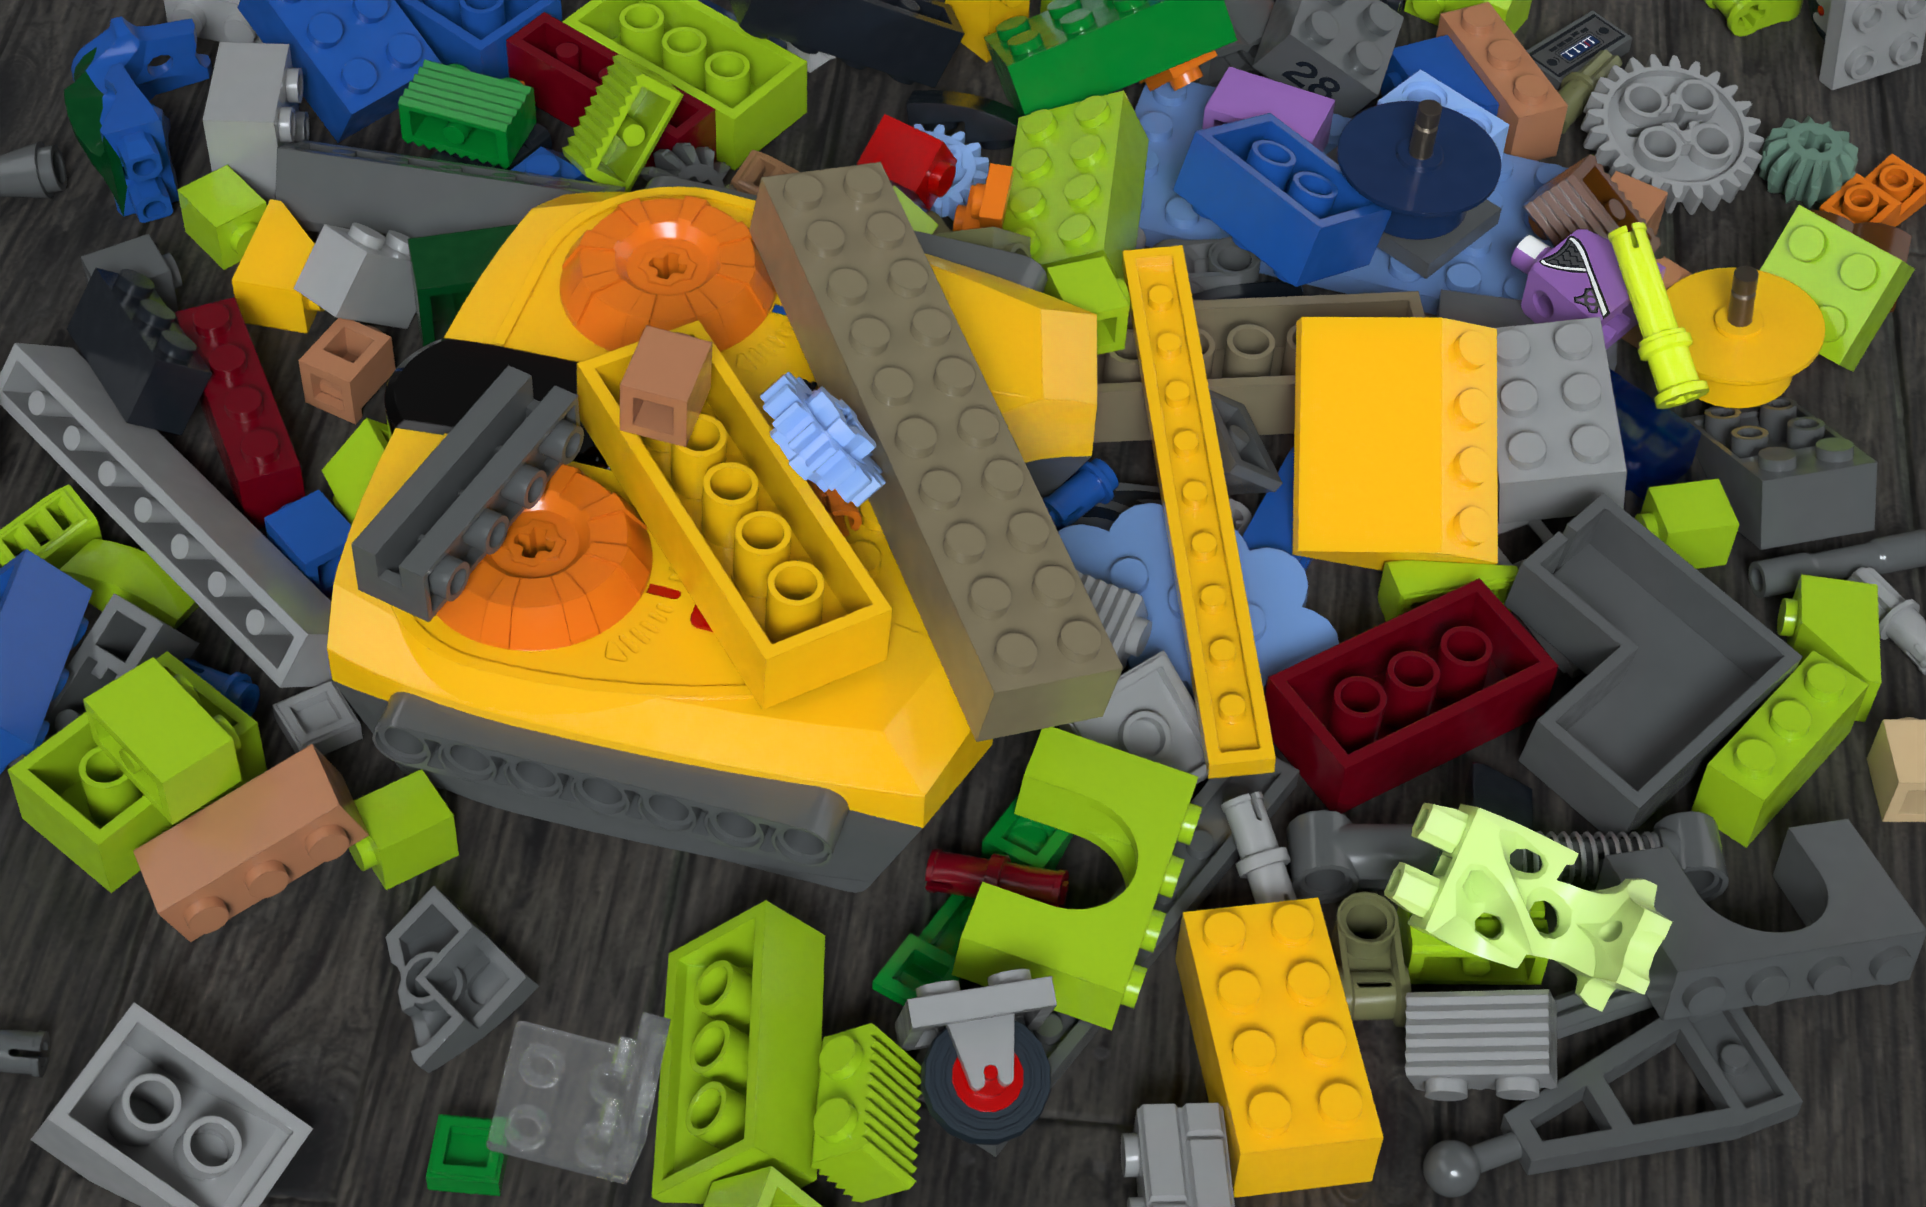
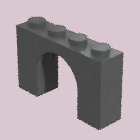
M1849 819L1788 828L1773 878L1805 924L1806 928L1800 930L1764 932L1738 925L1719 915L1699 896L1668 846L1605 855L1596 890H1603L1617 886L1625 879L1637 878L1645 879L1658 885L1654 907L1657 912L1671 920L1672 924L1666 938L1662 941L1653 957L1649 970L1650 983L1645 993L1662 1021L1690 1016H1706L1713 1012L1755 1005L1767 1006L1779 1001L1815 995L1826 996L1839 991L1875 985H1892L1899 981L1909 980L1926 937L1925 926Z

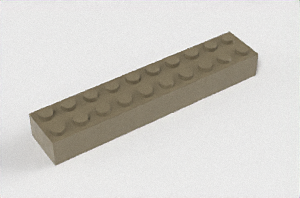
M881 162L761 177L749 232L818 387L823 386L832 396L838 400L842 399L855 412L858 421L876 442L877 447L871 451L873 455L870 458L882 469L883 472L880 475L885 479L886 483L868 499L976 742L1103 717L1123 666Z

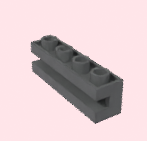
M508 365L352 542L358 590L427 622L432 620L447 601L457 599L464 590L470 573L486 554H494L501 547L506 538L508 528L525 508L531 509L538 503L543 495L546 483L561 465L571 463L579 453L584 439V430L580 426L578 395L554 386L541 402L535 400L533 397L532 375Z

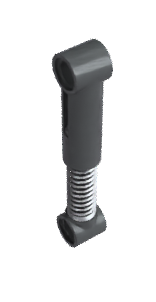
M1318 810L1304 813L1293 819L1286 828L1288 854L1291 860L1289 863L1291 882L1295 895L1299 899L1318 897L1320 904L1336 903L1344 900L1356 891H1385L1393 870L1399 862L1406 863L1429 874L1440 849L1412 837V827L1414 824H1352L1345 815L1336 811ZM1687 811L1666 816L1654 825L1651 833L1647 831L1642 835L1635 831L1628 836L1622 831L1616 836L1610 831L1604 836L1598 831L1592 836L1589 831H1586L1580 836L1577 831H1574L1568 836L1565 831H1562L1557 836L1553 831H1550L1545 836L1578 853L1574 865L1566 864L1557 879L1562 881V877H1565L1568 884L1573 882L1574 877H1577L1580 884L1585 882L1586 877H1589L1590 882L1595 884L1600 876L1605 855L1668 846L1704 902L1717 898L1728 887L1729 878L1718 825L1713 817L1702 812ZM1538 831V832H1537V833H1539V834L1545 836L1541 831ZM1516 849L1510 854V864L1518 871L1534 873L1541 869L1542 862L1540 856L1527 849Z

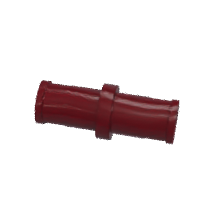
M935 848L930 853L925 874L927 884L925 888L930 893L941 892L976 898L982 882L1055 907L1064 908L1069 889V881H1067L1069 872L1063 869L1058 871L1011 863L1009 855L994 853L990 859L945 852L942 849Z

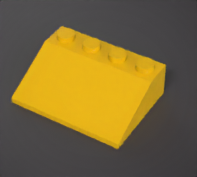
M1301 317L1296 321L1292 555L1383 571L1385 562L1397 560L1494 565L1498 563L1497 329L1442 317Z

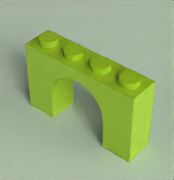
M1055 727L1042 729L1023 777L1014 814L1080 836L1099 846L1118 866L1122 873L1126 890L1117 898L1101 906L1088 909H1065L982 882L961 935L952 975L983 986H989L987 977L1009 970L1030 969L1032 979L1052 976L1057 1002L1054 1011L1112 1031L1120 1005L1134 1009L1148 969L1135 964L1139 950L1143 949L1154 952L1166 913L1154 909L1158 895L1160 894L1172 899L1185 861V859L1172 855L1178 841L1189 846L1191 844L1203 808L1202 806L1190 803L1198 776Z

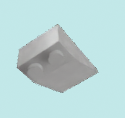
M134 1002L31 1138V1141L90 1182L141 1207H259L313 1128Z

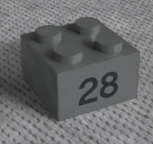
M1276 0L1252 67L1271 80L1334 99L1333 113L1351 118L1379 95L1404 17L1380 0Z

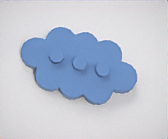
M1156 503L1134 505L1119 515L1109 531L1085 524L1067 526L1059 530L1058 533L1077 571L1083 575H1090L1094 579H1101L1107 584H1114L1118 588H1125L1130 593H1137L1144 599L1148 613L1147 619L1152 621V630L1142 654L1139 657L1131 655L1127 659L1126 665L1128 670L1164 650L1195 701L1162 505ZM1234 529L1265 694L1269 676L1338 645L1339 641L1337 632L1328 619L1313 610L1305 608L1308 598V581L1306 571L1299 561L1292 555L1279 549L1266 547L1249 551L1245 540Z

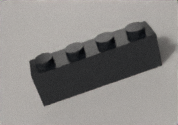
M729 0L739 26L754 37L766 39L769 36L790 42L794 47L808 54H817L819 51L838 57L845 64L855 69L864 70L869 67L885 72L894 80L906 85H912L914 82L935 88L965 34L952 6L937 0Z

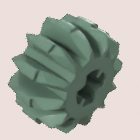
M1807 116L1800 123L1794 119L1786 118L1782 127L1772 128L1770 136H1767L1762 149V159L1759 163V177L1768 181L1769 193L1784 194L1786 204L1797 200L1803 202L1806 208L1810 209L1815 201L1823 204L1835 192L1839 191L1847 181L1855 176V168L1858 162V147L1849 143V132L1834 131L1831 121L1819 124L1815 123L1810 116Z

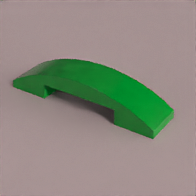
M1017 796L983 839L981 858L990 859L994 853L1009 855L1011 863L1055 870L1074 834L1014 814L1018 800ZM951 894L919 937L911 933L907 936L873 980L872 989L902 1006L905 1005L907 999L917 998L916 988L926 984L956 980L959 981L961 991L970 989L974 982L954 976L952 971L961 935L976 898Z

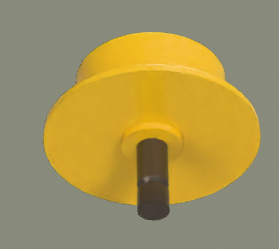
M1751 266L1716 268L1689 275L1666 290L1678 327L1685 328L1686 332L1691 334L1693 344L1689 347L1699 380L1707 381L1709 392L1699 398V400L1725 408H1751L1769 403L1786 391L1793 376L1807 368L1815 360L1822 348L1825 337V322L1818 305L1800 287L1777 275L1756 270Z

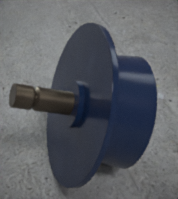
M1423 100L1421 102L1397 101L1371 107L1362 111L1348 122L1338 141L1337 160L1342 174L1348 183L1363 197L1378 206L1392 211L1384 232L1400 238L1423 240L1450 233L1462 223L1467 211L1483 203L1493 193L1501 174V157L1490 135L1470 118L1457 111L1443 107L1434 100Z

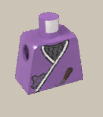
M1578 229L1554 248H1551L1534 236L1528 235L1514 250L1511 257L1512 266L1528 275L1521 308L1523 313L1534 323L1600 317L1606 350L1638 324L1612 244L1608 239L1587 229ZM1657 262L1663 280L1666 267Z

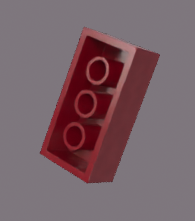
M1478 578L1269 676L1265 701L1272 740L1292 766L1300 770L1299 774L1329 811H1336L1342 814L1545 714L1558 664L1484 582Z

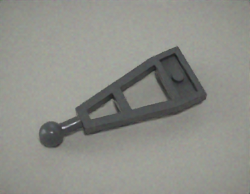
M1742 1008L1713 1012L1706 1016H1690L1666 1021L1658 1018L1558 1080L1557 1088H1546L1539 1092L1538 1098L1526 1100L1505 1113L1500 1127L1502 1135L1472 1146L1458 1140H1444L1435 1144L1424 1158L1423 1175L1428 1186L1434 1192L1444 1197L1457 1198L1468 1194L1474 1189L1481 1173L1516 1160L1519 1161L1526 1175H1533L1735 1140L1798 1116L1803 1101ZM1675 1043L1717 1110L1633 1125L1610 1088L1609 1083ZM1580 1101H1583L1600 1131L1546 1141H1542L1536 1131V1128Z

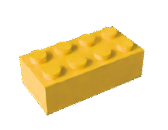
M1319 898L1183 912L1175 960L1209 1103L1218 1102L1220 1106H1223L1234 1198L1371 1182L1383 1141V1133Z

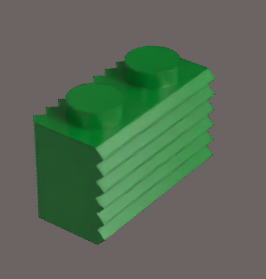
M424 59L423 66L419 67L418 74H414L413 82H409L408 89L405 88L404 94L399 97L398 102L402 139L407 144L414 142L418 147L424 144L429 150L435 147L439 152L446 150L450 155L456 153L460 158L467 156L471 161L478 159L482 164L488 161L493 167L499 164L503 169L511 165L537 123L533 87L525 86L514 78L498 79L471 72L459 64L444 65Z

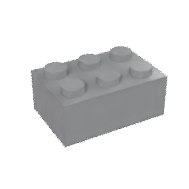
M1593 317L1495 328L1497 329L1498 523L1577 516L1603 493L1624 509L1627 469L1601 318Z

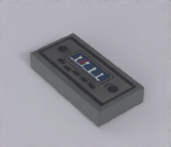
M1592 10L1526 51L1558 92L1561 89L1563 78L1571 72H1578L1599 51L1608 50L1612 55H1618L1619 57L1629 53L1633 38Z

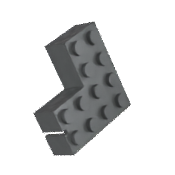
M1604 493L1566 525L1563 534L1558 531L1521 563L1504 604L1587 675L1536 721L1518 761L1604 835L1612 831L1617 836L1620 832L1624 831L1629 836L1640 828L1717 755L1793 673L1803 657Z

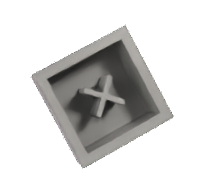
M219 42L203 116L212 172L228 165L266 201L267 205L270 199L275 200L277 147L304 140L309 141L310 135L308 112L299 111L298 103H301L303 98V73L301 68H293L289 44Z

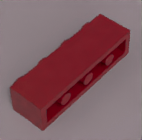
M545 12L506 40L509 78L524 81L525 86L533 87L535 106L572 128L580 125L579 117L586 115L584 107L592 105L590 97L597 95L595 87L603 85L601 77L608 75L607 67L614 64L612 57L619 55ZM674 86L684 96L644 167H655L653 153L659 149H669L672 151L673 145L676 143H691L695 149L697 147H708L715 151L714 162L717 160L715 109Z
M235 297L177 311L175 315L178 324L186 336L196 344L197 352L212 372L199 402L239 510L257 529L265 528L264 518L278 511L290 502H295L305 497L300 463Z

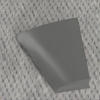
M435 886L420 899L385 937L391 963L400 971L401 982L397 991L401 1009L411 1017L418 1048L411 1051L412 1058L427 1073L438 1069L483 1039L521 1006L539 987L458 904Z

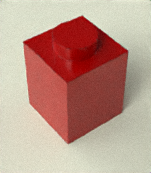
M884 114L857 165L881 162L892 187L895 185L916 205L930 211L937 197H943L950 189L956 174L955 165L957 160L944 141Z

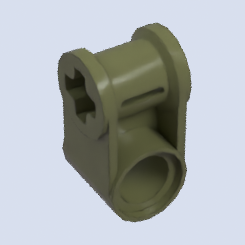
M1371 892L1354 893L1342 901L1337 910L1330 942L1352 1021L1392 1020L1394 1026L1405 1027L1406 993L1411 992V983L1408 968L1404 964L1398 922L1399 917L1395 907L1386 898ZM1353 933L1366 934L1373 939H1362Z

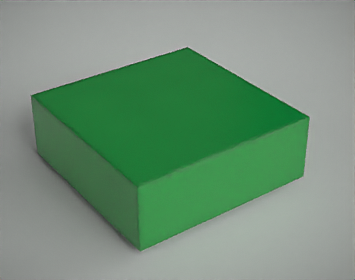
M439 1114L426 1173L428 1190L500 1196L512 1137L511 1120Z

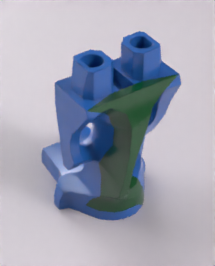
M122 16L111 19L108 29L79 50L71 66L74 83L64 89L67 114L75 137L92 165L105 179L113 193L117 211L123 217L136 213L141 223L170 216L173 213L171 203L179 201L177 177L171 161L168 134L171 129L170 119L164 115L162 109L149 101L155 95L210 79L213 71L209 56L196 53L197 32L192 18L151 26H135ZM160 55H169L171 57L162 65L148 66L153 58Z

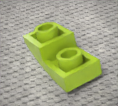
M93 538L59 569L93 590L89 603L100 611L104 610L115 593L177 629L199 607L145 551L124 544Z

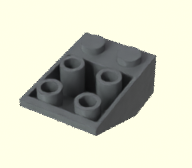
M1778 397L1760 406L1740 409L1714 406L1706 409L1703 415L1682 418V430L1708 480L1719 478L1740 524L1738 532L1760 550L1875 530L1878 462L1856 447L1852 441L1845 439L1827 426L1823 420L1816 418L1798 405L1795 400L1787 397Z

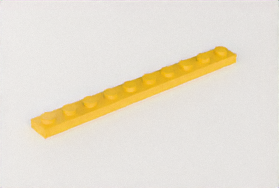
M1183 245L1124 250L1122 268L1130 296V316L1208 779L1274 773L1276 756Z

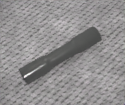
M1926 529L1874 538L1868 543L1812 554L1801 552L1754 561L1749 566L1750 586L1756 597L1765 598L1795 592L1801 574L1841 580L1850 578L1853 572L1860 567L1874 568L1881 575L1926 566Z

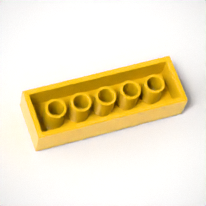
M699 320L669 330L712 342L711 388L686 447L620 430V383L639 341L577 363V395L582 425L762 710L887 660L892 607L808 482L800 477L789 465L788 458L770 436L772 428Z

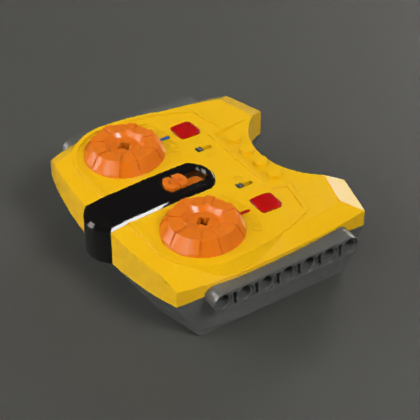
M658 176L652 178L647 183L645 189L633 192L564 194L542 203L529 211L498 250L461 306L444 338L434 341L411 354L395 369L389 378L384 394L389 442L358 507L333 583L327 640L332 681L373 733L372 740L375 747L384 756L394 761L406 776L422 769L436 788L448 790L495 808L565 826L713 857L847 892H863L924 828L993 745V739L976 742L869 499L857 507L862 516V524L856 532L851 529L848 517L844 516L850 534L845 539L893 609L887 660L764 710L761 709L581 421L580 426L584 430V439L575 459L567 465H561L546 483L545 490L538 503L531 509L525 508L508 528L506 538L501 547L494 554H486L470 573L468 582L459 597L454 601H447L430 622L358 590L352 542L508 365L532 375L533 397L535 400L541 402L554 386L577 395V363L638 342L646 325L669 331L699 320L772 430L775 428L772 424L775 420L763 409L762 406L765 403L760 398V395L781 376L790 372L796 379L798 377L802 378L811 391L819 389L749 232L757 195L672 176ZM914 231L1042 499L1048 497L1092 457L1097 413V314L1043 293L1047 283L1046 272L1038 262L1030 257Z

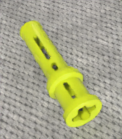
M1636 222L1631 225L1633 231L1628 232L1625 225L1610 232L1607 236L1612 244L1643 336V340L1639 342L1638 354L1641 361H1648L1658 394L1654 397L1656 408L1667 409L1699 399L1709 392L1707 381L1699 380L1689 347L1693 344L1690 332H1686V329L1683 327H1678L1646 232V224L1644 222Z

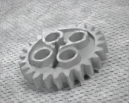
M1651 54L1644 67L1637 59L1632 57L1629 59L1625 70L1614 65L1608 77H1600L1594 91L1591 92L1583 110L1586 115L1580 126L1581 130L1588 133L1583 147L1589 150H1597L1595 154L1597 163L1602 164L1603 167H1610L1608 173L1610 177L1618 171L1668 192L1665 203L1667 213L1672 214L1677 202H1682L1690 215L1695 214L1701 202L1710 211H1714L1717 208L1721 199L1731 203L1739 190L1744 191L1762 159V155L1758 152L1764 143V138L1755 134L1761 121L1757 118L1746 117L1752 106L1751 101L1735 102L1733 97L1738 86L1735 84L1721 88L1717 85L1721 74L1718 71L1711 73L1708 77L1700 75V62L1695 61L1689 70L1681 68L1678 56L1673 55L1668 66H1662L1657 56Z

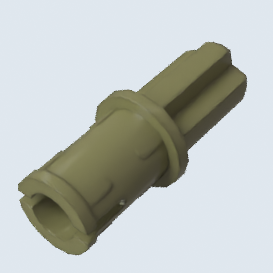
M1601 50L1578 72H1571L1563 78L1561 89L1558 91L1568 105L1562 129L1563 134L1583 113L1584 107L1591 92L1594 91L1599 78H1607L1614 65L1619 67L1622 65L1623 62L1618 55H1612L1608 50Z

